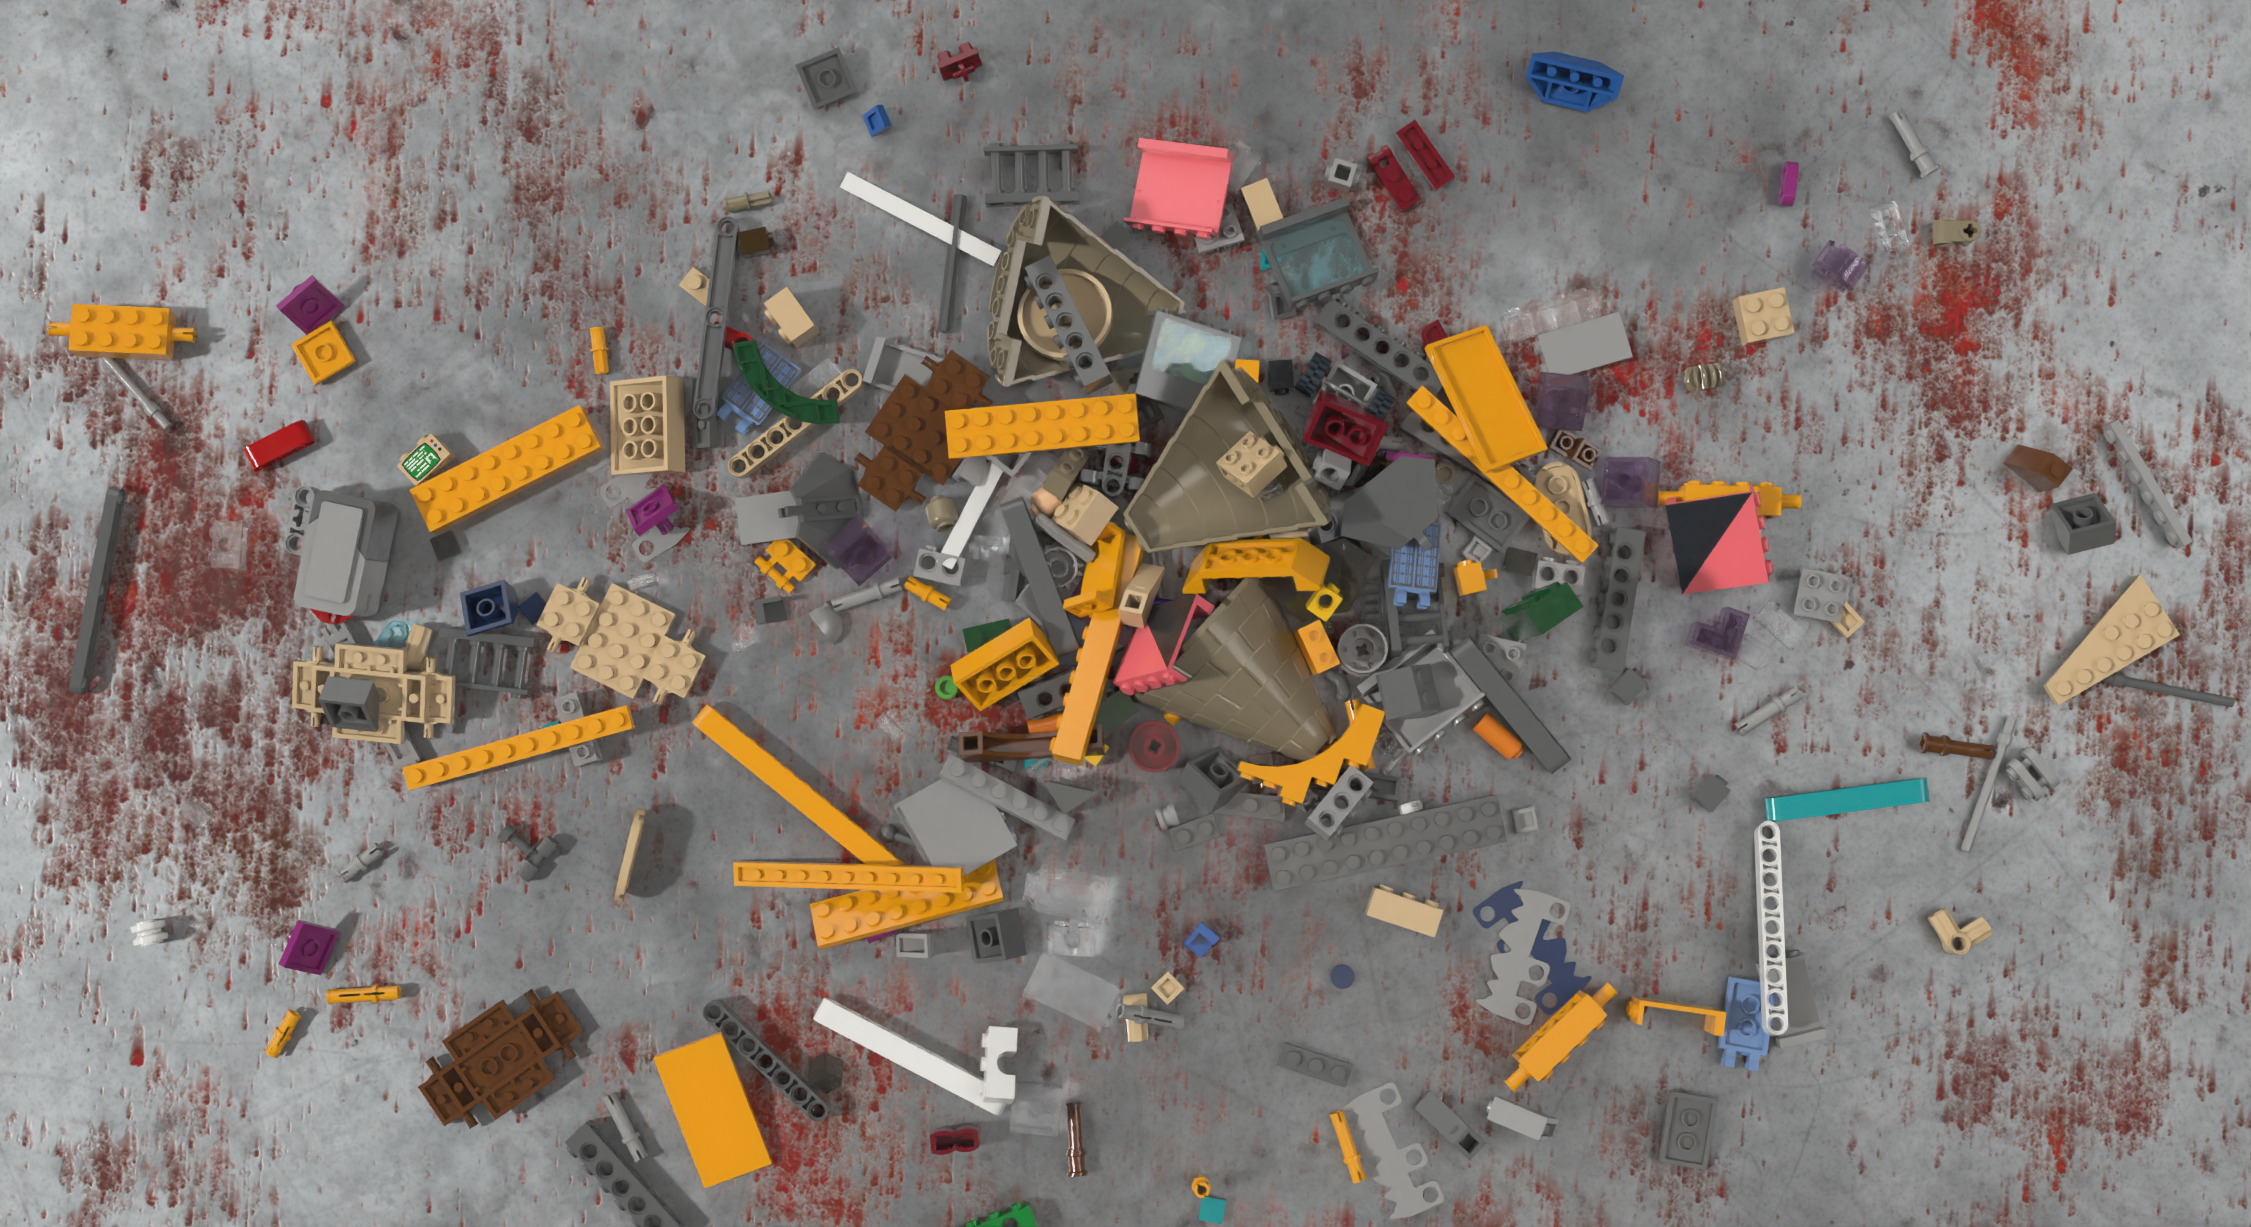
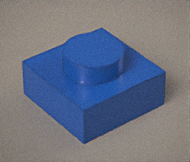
M883 104L874 106L862 115L871 137L880 135L892 126Z

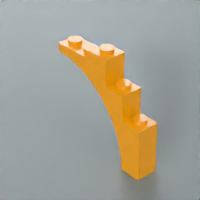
M1361 704L1352 723L1343 735L1327 750L1312 759L1280 767L1258 766L1240 761L1236 771L1241 773V778L1249 781H1254V778L1263 781V786L1276 790V787L1279 786L1278 796L1283 798L1282 803L1295 807L1296 803H1303L1311 778L1315 779L1314 784L1325 788L1328 787V784L1335 785L1343 759L1347 760L1346 765L1357 769L1360 768V765L1363 767L1367 766L1385 712Z

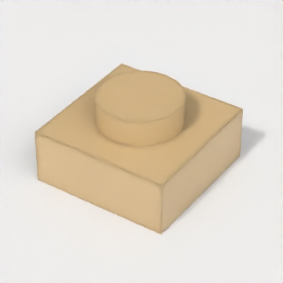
M1169 971L1151 986V989L1167 1005L1185 989Z

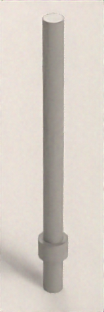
M100 358L144 407V412L150 418H154L164 430L172 426L161 413L162 409L156 402H151L113 358Z
M2012 716L2007 717L2003 731L1998 735L1996 741L1998 745L1961 846L1963 851L1969 853L1971 851L2007 747L2011 746L2013 740L2011 735L2017 718Z

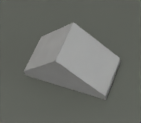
M933 931L896 933L897 957L932 958L934 956Z

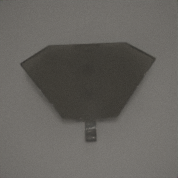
M1345 538L1313 545L1330 557L1323 583L1327 585L1330 582L1341 590L1339 594L1342 595L1343 599L1333 614L1349 612L1375 558ZM1293 576L1263 577L1260 579L1258 586L1300 621L1305 622L1318 618L1305 606L1315 591H1297ZM1328 594L1322 595L1319 599L1321 605H1328L1332 601V597ZM1320 618L1326 634L1334 633L1331 619L1329 618L1325 622Z

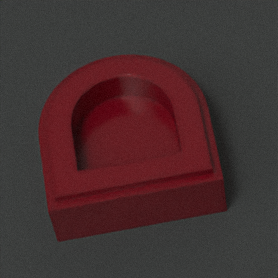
M1438 319L1425 326L1421 332V341L1425 346L1448 338Z

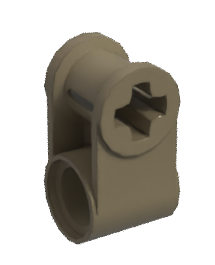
M1944 219L1933 221V246H1965L1971 244L1981 234L1980 225L1972 220ZM1967 229V232L1971 233L1972 235L1968 237V234L1964 233L1963 231Z

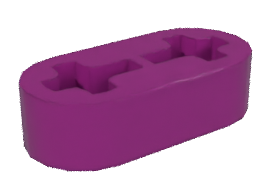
M1786 161L1784 163L1779 205L1792 207L1794 204L1799 172V163Z

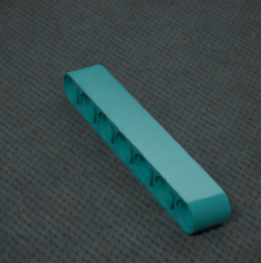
M1916 778L1764 798L1767 821L1778 822L1930 802L1927 778Z

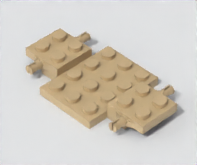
M583 576L577 589L568 588L560 583L556 584L536 624L553 636L546 649L556 653L561 640L580 646L570 668L632 699H635L644 679L654 683L659 688L652 700L659 705H662L667 693H674L682 698L687 697L707 656L696 651L691 646L697 632L691 629L687 630L682 641L666 636L677 614L614 583L611 584L602 604L585 594L591 580Z
M338 642L335 644V663H328L322 660L323 646H313V660L293 661L292 708L311 712L310 726L312 727L321 726V713H324L318 699L328 676H343L349 679H368L374 681L380 695L377 732L333 727L332 737L402 744L404 743L405 721L423 723L424 738H434V724H451L454 722L456 675L437 672L436 657H426V671L407 672V649Z

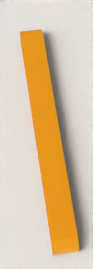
M706 704L692 721L698 729L863 863L906 865L712 706Z

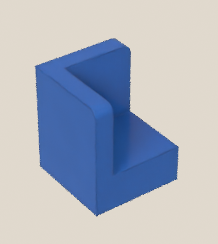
M1200 921L1185 939L1183 945L1191 949L1199 957H1203L1220 937Z

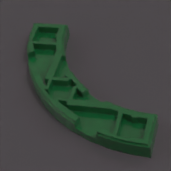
M756 340L732 344L738 366L746 381L755 393L769 406L790 418L802 422L821 425L841 424L837 400L805 398L782 386L765 366Z

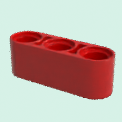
M299 420L246 446L243 451L252 470L256 472L315 443V440L306 421Z

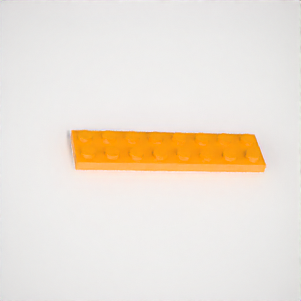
M1136 393L945 411L949 459L1140 442Z
M993 859L964 876V891L961 893L860 890L811 903L810 908L817 945L822 950L1002 902L1004 897L996 862Z

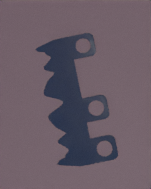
M1523 881L1501 888L1474 908L1473 914L1483 928H1490L1504 917L1509 924L1518 921L1511 911L1523 906V902L1518 898L1519 895L1514 891V889L1521 888ZM1485 906H1490L1495 911L1494 919L1488 922L1480 917V911ZM1542 918L1531 955L1534 959L1545 962L1550 966L1548 978L1552 984L1539 992L1535 1000L1546 1015H1551L1564 1006L1579 990L1582 991L1592 977L1581 978L1574 976L1576 962L1564 963L1567 952L1565 939L1544 940L1543 936L1551 921ZM1502 939L1497 942V948L1501 953H1506L1504 951L1505 942ZM1546 993H1553L1557 997V1004L1552 1008H1547L1542 1003V997Z

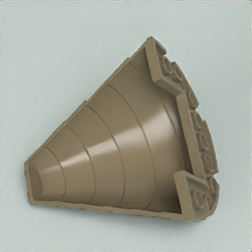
M1034 197L1032 199L1033 205L1025 204L1015 218L1006 236L1008 250L1004 254H1000L996 266L988 311H991L993 321L987 326V348L990 367L998 371L995 379L1005 387L1075 370L1074 367L1069 369L1066 361L1048 359L1035 352L1025 341L1018 324L1019 303L1025 290L1028 288L1024 279L1025 276H1028L1025 267L1049 255L1057 269H1076L1086 272L1095 277L1106 289L1112 305L1113 318L1107 337L1098 347L1105 363L1144 353L1153 321L1152 317L1147 316L1148 311L1165 308L1171 311V315L1178 317L1179 314L1185 315V301L1166 286L1160 284L1140 266L1134 264L1118 249L1112 248L1074 216L1060 208L1049 197ZM1162 321L1155 351L1175 346L1180 338V326ZM1086 362L1081 366V368L1086 366L1091 367L1092 363Z
M1223 359L1219 362L1210 380L1204 385L1174 437H1171L1157 463L1153 465L1141 488L1123 513L1127 528L1130 531H1134L1138 537L1137 543L1143 551H1147V553L1173 550L1179 547L1205 545L1211 542L1237 540L1241 537L1293 531L1299 528L1325 526L1331 521L1332 515L1329 512L1326 513L1331 509L1327 492L1323 483L1314 480L1315 470L1309 469L1310 457L1281 411L1269 407V404H1271L1270 398L1261 386L1243 368L1233 369L1235 364L1231 360ZM1249 431L1257 436L1262 435L1271 446H1278L1285 454L1283 458L1287 464V467L1254 498L1223 477L1216 464Z
M1245 577L1183 643L1172 668L1187 678L1186 681L1136 693L1131 698L1135 703L1158 709L1160 712L1216 730L1218 733L1246 741L1248 744L1274 751L1276 754L1298 762H1303L1320 754L1318 750L1323 744L1328 746L1337 737L1334 733V725L1324 702L1321 701L1313 677L1308 671L1300 647L1297 646L1287 617L1283 613L1269 577Z

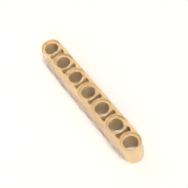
M848 369L810 397V399L829 400V392L839 390L840 396L837 401L838 407H840L861 391L864 386L863 377L857 370ZM852 375L859 378L858 384L854 387L847 385V379ZM784 417L729 460L728 469L730 473L740 479L748 477L816 424L802 422L800 429L793 430L791 428L793 418ZM778 432L782 433L783 441L779 444H773V435ZM763 447L765 450L763 457L759 459L754 458L753 452L755 448ZM739 461H744L746 464L745 470L741 473H736L735 464Z

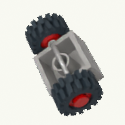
M1318 352L1314 353L1294 388L1311 398L1320 383L1322 386L1311 403L1312 406H1314L1322 389L1350 401L1383 421L1385 420L1389 409L1396 399L1395 397L1379 389L1371 403L1368 402L1377 386L1376 383L1338 361L1335 362L1326 377L1324 374L1332 361Z

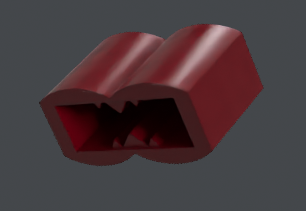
M966 1124L956 1129L940 1127L933 1130L930 1134L931 1153L946 1155L955 1150L971 1152L978 1149L981 1144L979 1126Z

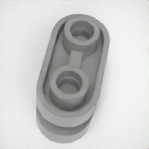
M2027 747L2021 752L2024 760L2019 762L2013 758L2006 764L2007 770L2005 772L2012 781H2017L2020 784L2022 794L2029 801L2032 799L2038 801L2045 795L2042 790L2044 786L2052 790L2060 782L2041 756L2033 748ZM2029 767L2037 775L2038 779L2036 781L2027 771Z

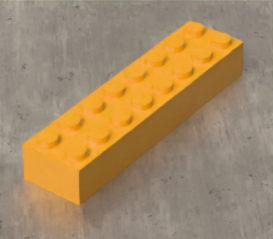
M578 405L410 489V492L429 531L439 534L606 449L586 409Z

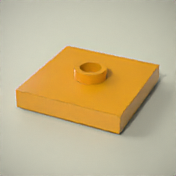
M329 321L291 344L316 386L357 362L333 321Z

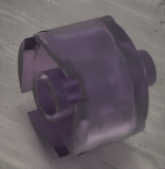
M1829 240L1813 263L1814 269L1812 273L1821 279L1829 278L1833 281L1832 286L1839 291L1853 290L1869 267V264H1862L1863 258L1842 244L1837 248L1833 246L1835 241Z

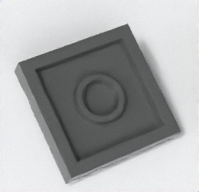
M839 47L795 64L814 109L857 92Z

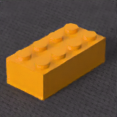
M1029 617L950 666L954 684L979 711H982L1059 665V661L1052 642Z

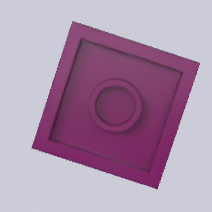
M311 275L302 284L295 286L293 291L276 306L280 312L307 335L319 328L344 305L318 279Z
M662 484L628 508L626 513L633 529L639 536L653 526H656L662 535H666L668 532L665 526L670 532L674 529V525L667 517L678 510V507L670 490L665 484Z
M298 920L294 930L288 934L291 937H287V946L278 964L284 968L321 975L340 931L335 928Z

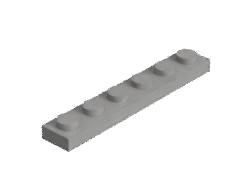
M2115 420L2104 425L2102 428L2105 431L2104 436L2106 440L2113 444L2117 451L2118 460L2126 465L2131 481L2138 485L2142 491V499L2153 509V516L2156 522L2162 525L2167 532L2166 538L2169 543L2178 548L2193 542L2120 421Z
M952 754L948 756L939 775L942 779L1062 842L1066 841L1075 822V819Z

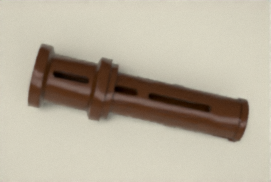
M1923 732L1918 744L1919 752L1924 754L1926 752L1939 753L1940 756L1955 754L1992 760L1994 752H1990V750H1994L1993 745L1951 740L1946 735L1937 737Z
M1075 1102V1113H1073V1103H1066L1069 1149H1066L1065 1152L1069 1163V1171L1066 1174L1068 1177L1088 1175V1171L1085 1170V1155H1087V1151L1083 1148L1081 1102Z

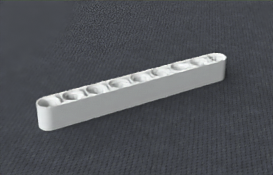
M1765 821L1754 832L1761 1014L1764 1032L1769 1036H1778L1783 1034L1788 1028L1781 843L1778 825L1773 821ZM1766 827L1772 831L1771 839H1767L1762 835V828ZM1764 851L1772 853V862H1766L1763 859ZM1765 875H1771L1774 878L1773 886L1765 884ZM1766 898H1770L1775 902L1774 910L1766 908ZM1767 922H1772L1776 926L1775 934L1767 932ZM1768 946L1776 948V958L1768 956ZM1769 970L1777 972L1778 981L1776 983L1768 979ZM1770 994L1778 996L1779 1005L1777 1007L1769 1003ZM1772 1018L1780 1022L1779 1031L1771 1029L1770 1020Z
M823 998L813 1017L818 1023L997 1116L1002 1115L1007 1105L983 1102V1095H979L980 1080H984V1078L830 998Z

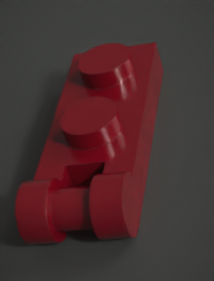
M1386 144L1380 148L1381 151L1376 154L1371 153L1366 158L1396 207L1402 213L1421 201V198L1394 157L1392 150ZM1386 159L1388 165L1382 168L1379 162Z

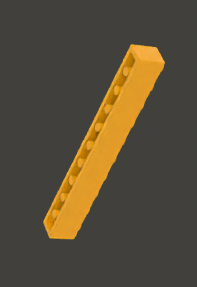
M1125 534L1113 608L1089 615V618H1091L1090 625L1084 628L1082 639L1085 642L1083 648L1078 649L1076 656L1078 666L1076 670L1071 672L1069 683L1072 686L1070 693H1065L1063 700L1065 710L1063 715H1059L1056 728L1059 729L1057 737L1052 738L1050 744V751H1052L1054 760L1078 766L1083 765L1123 627L1119 607L1125 590L1139 569L1144 555V551L1137 543V536Z

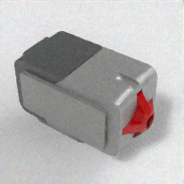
M301 486L295 491L284 546L289 553L302 556L294 592V600L297 605L309 608L321 622L340 625L354 617H372L377 613L398 517V510L394 504L333 491H321L318 488ZM311 492L312 499L307 503L306 495ZM300 538L302 540V547L298 550L296 543Z

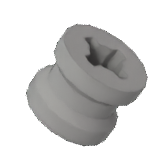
M1172 803L1168 804L1166 808L1154 809L1162 831L1167 830L1168 826L1180 825Z

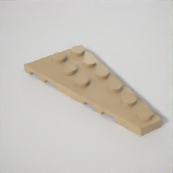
M2141 574L2134 579L2128 589L2122 593L2116 603L2104 614L2087 634L2086 638L2075 648L2068 659L2043 686L2056 706L2180 635Z

